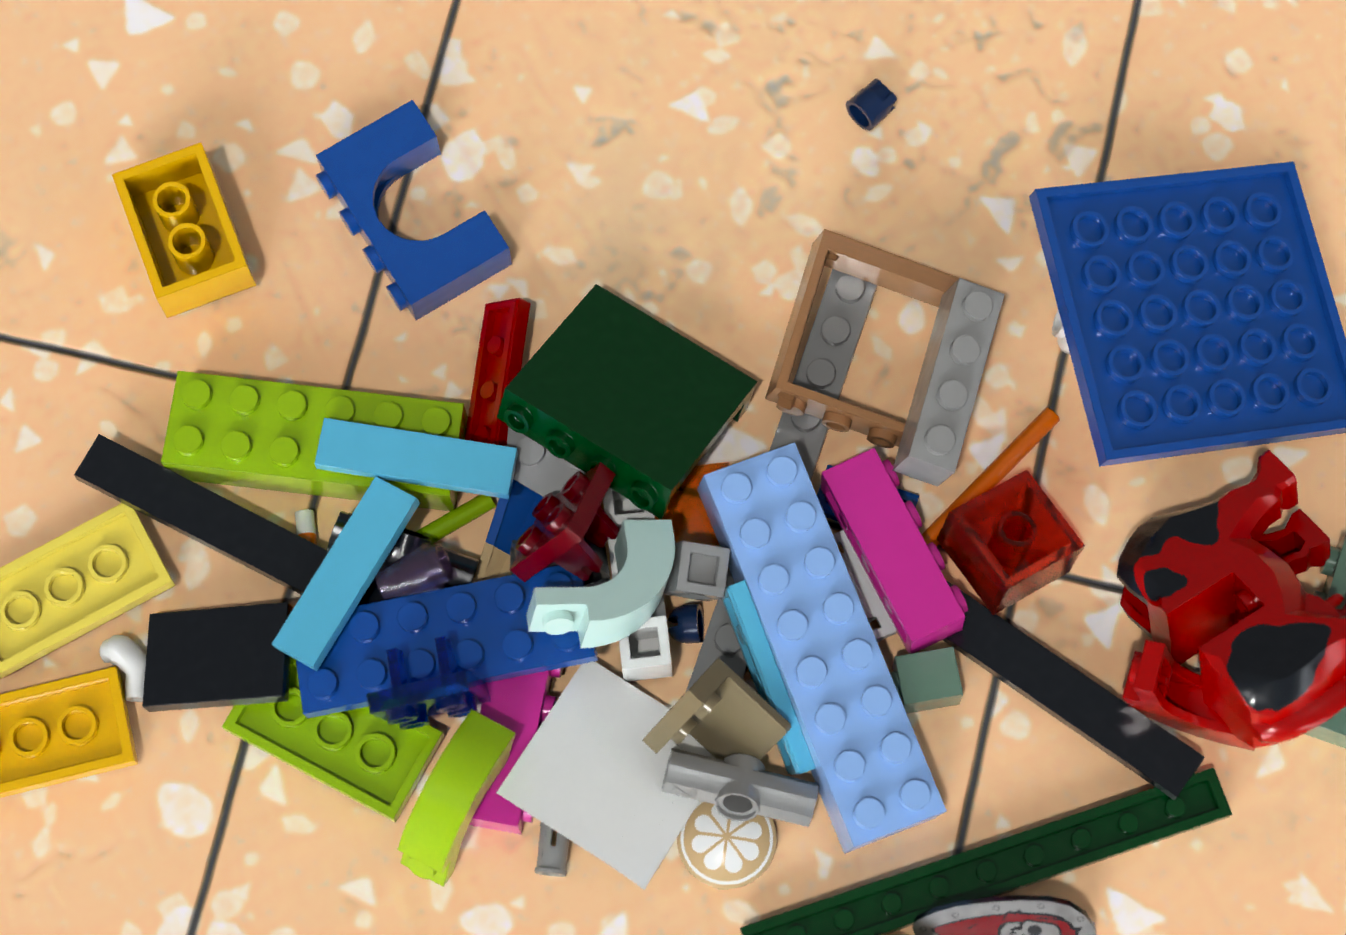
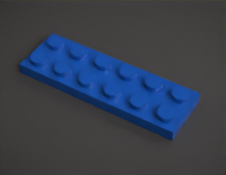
M558 565L542 569L525 582L513 574L359 605L352 613L317 671L296 660L303 715L307 718H313L598 661L596 647L580 648L578 631H569L560 635L528 631L526 614L534 587H586L585 581Z

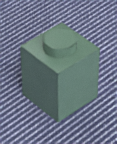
M954 647L895 656L892 665L893 672H890L907 714L960 704L963 690Z

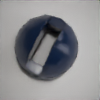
M687 604L675 608L668 617L669 622L678 623V626L668 628L671 637L680 643H702L704 640V617L701 605Z

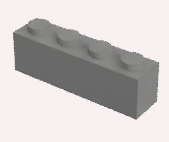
M959 278L942 295L892 471L937 487L955 473L1005 294Z

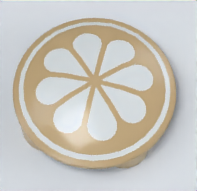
M703 801L698 802L677 836L678 852L686 869L697 880L717 890L740 888L757 880L771 864L777 844L776 828L772 818L757 815L751 820L734 821L720 815L715 809V804Z

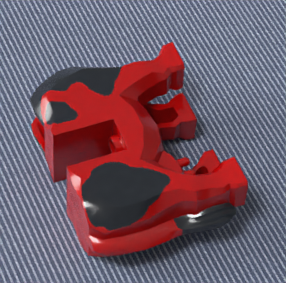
M1267 450L1258 457L1257 473L1250 483L1224 493L1211 503L1155 516L1139 526L1128 540L1119 558L1117 578L1124 585L1120 605L1128 618L1153 641L1166 644L1172 657L1179 665L1199 653L1204 703L1222 718L1237 739L1252 748L1276 745L1297 738L1325 723L1346 706V604L1342 610L1335 609L1343 602L1344 598L1341 594L1336 593L1323 600L1318 596L1306 593L1296 575L1306 572L1310 567H1322L1325 565L1326 560L1331 557L1330 538L1300 509L1292 513L1285 529L1263 534L1271 524L1282 517L1283 510L1291 509L1298 504L1295 474L1270 450Z

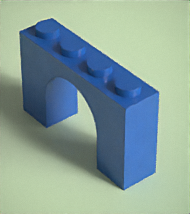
M411 100L318 153L316 157L321 172L315 176L329 199L337 196L344 209L339 211V215L351 235L355 236L360 233L368 246L362 250L375 273L377 274L384 270L390 279L391 284L386 286V289L400 311L408 308L417 321L512 265V259L507 243L485 210L439 237L421 241L401 238L390 232L380 222L378 218L379 206L387 189L399 178L441 155L436 134L414 100Z

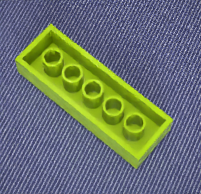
M178 371L161 463L165 468L195 482L360 501L374 478L320 470L315 467L314 463L324 418L465 440L468 416L464 403ZM384 480L416 497L420 502L418 508L452 511L456 508L458 491Z

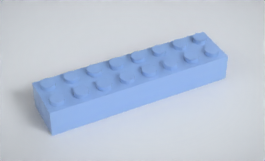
M795 442L703 475L697 491L720 547L730 548L728 567L734 582L746 581L816 768L810 771L815 783L819 786V793L844 854L935 819L946 812L945 805Z

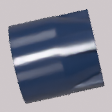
M874 79L846 102V109L858 126L870 131L895 109L894 104L897 98L879 79Z

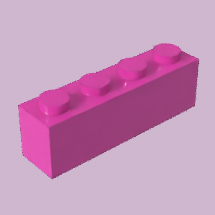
M872 448L821 473L820 488L896 628L908 654H913L962 631L966 617L964 613L968 611V606L957 585L949 587L941 570L945 569V564L936 545L933 542L926 544L919 531V528L922 527V521L915 506L910 500L904 503L896 487L900 485L897 473L892 471L893 465L888 459L881 461L875 448Z
M563 668L485 684L480 714L514 731L516 734L508 761L482 799L469 824L470 826L522 835L524 822H533V816L496 792L556 703V696H550L549 692L552 677L561 678Z

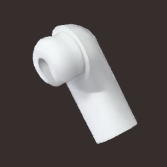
M113 635L109 639L104 640L100 645V657L104 663L110 662L126 674L125 700L129 702H143L147 653L130 637Z

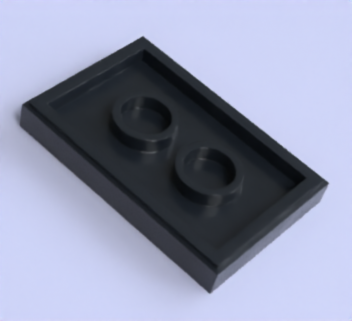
M288 602L150 614L142 707L148 712L288 701L291 657L276 649L272 642L292 612L293 607Z

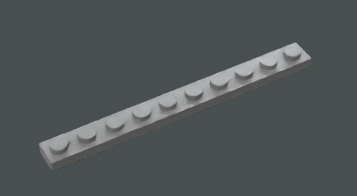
M832 269L793 384L839 400L878 285ZM783 412L769 451L795 442L808 476L812 480L829 428L821 423L822 419L806 413L802 416H795ZM729 568L725 588L735 584ZM722 598L717 600L686 692L718 657L741 679H744L747 664Z

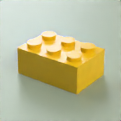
M202 142L112 174L154 294L167 318L256 286Z

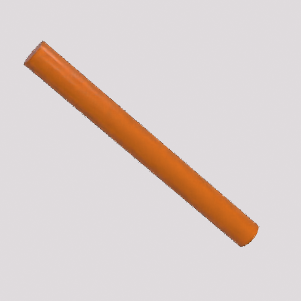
M1046 407L921 534L926 544L933 542L937 547L1060 421L1053 410Z

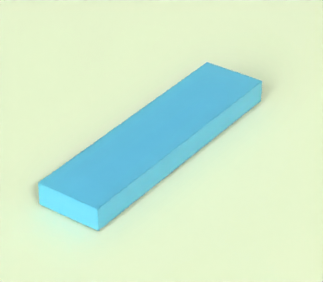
M324 418L314 464L316 469L371 478L377 476L383 480L509 499L518 450L514 447Z
M375 476L272 642L276 649L315 671L319 669L418 508L420 502L416 497Z
M743 580L725 588L722 600L756 691L791 724V729L777 743L787 773L799 775L816 768L746 581Z

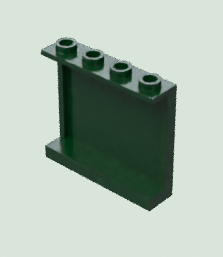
M595 284L506 386L497 418L506 423L513 431L524 434L548 449L555 457L566 460L585 473L600 462L603 463L615 474L609 488L629 499L636 507L647 510L662 519L673 494L732 419L738 422L746 412L758 381Z

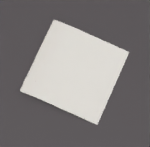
M594 661L579 666L496 793L599 858L645 890L699 800L662 792L664 775L671 749L675 748L711 758L715 757L690 734L679 745L670 739L656 754L642 740L670 709Z

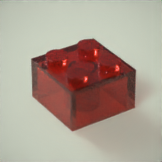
M1028 470L950 511L936 538L993 615L1069 573L1085 547L1084 543Z

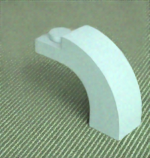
M623 520L614 546L618 574L603 584L591 587H534L526 614L528 631L546 632L552 635L578 631L580 648L608 645L637 631L648 621L659 605L673 567L675 538L672 520Z

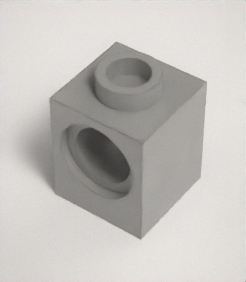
M689 541L675 543L674 563L663 594L707 602L724 598L730 548Z

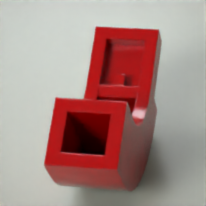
M1146 640L1143 652H1134L1122 696L1129 706L1143 715L1179 731L1221 744L1252 751L1255 750V748L1237 739L1222 718L1204 703L1201 675L1179 665L1172 657L1166 644Z

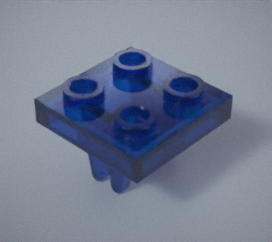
M446 636L435 638L441 676L410 683L403 651H398V648H392L387 650L392 688L366 694L370 714L386 720L390 725L399 724L401 730L428 725L430 723L429 716L445 712L448 713V718L464 717L469 714L471 709L478 712V704L491 701L487 682L466 670L458 671L451 639H447Z

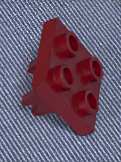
M600 462L585 474L578 471L572 475L563 486L561 492L556 496L552 493L545 495L532 512V516L536 518L534 524L521 535L515 545L519 553L510 571L524 582L552 562L584 581L589 579L592 571L600 572L604 563L584 541V538L603 548L608 538L616 539L620 531L600 507L615 474Z

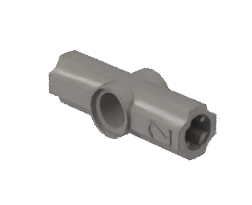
M675 748L671 749L662 785V792L715 804L717 812L730 820L747 821L755 818L757 815L806 827H809L812 820L819 789L817 783L765 771L764 764L756 757L748 754H733L724 760Z

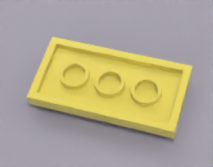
M121 503L0 567V679L176 586L135 509Z

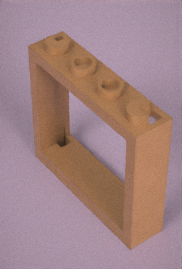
M824 229L812 244L765 399L777 403L776 407L784 413L795 416H802L806 413L822 419L821 423L829 429L839 432L853 430L867 435V440L874 445L884 448L899 447L905 423L789 382L824 266L939 307L942 295L959 278Z

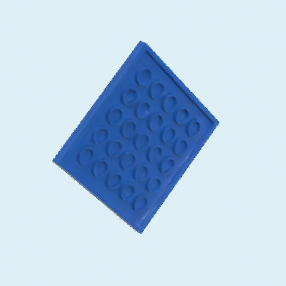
M1294 162L1040 188L1032 192L1029 200L1100 467L1346 433V338Z

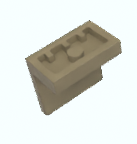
M718 657L642 741L657 754L670 739L679 745L690 734L716 759L724 760L733 754H748L761 760L791 729V724Z

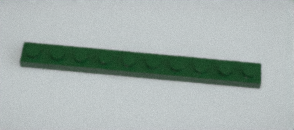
M1213 767L1195 773L1176 800H1173L1154 787L741 927L740 932L741 935H886L912 926L914 919L918 915L935 907L962 900L997 897L1227 819L1232 815V812Z

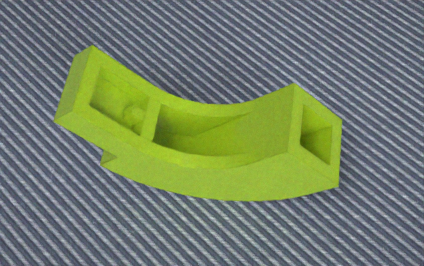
M471 709L429 775L409 816L397 849L403 853L401 864L408 867L416 876L422 879H430L442 887L445 886L453 874L464 835L478 806L508 761L516 734L514 731Z

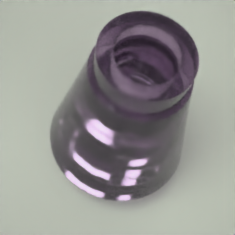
M423 543L383 570L378 571L375 577L381 595L388 600L393 597L443 589L444 583L453 579V570L446 551L439 543L431 546Z

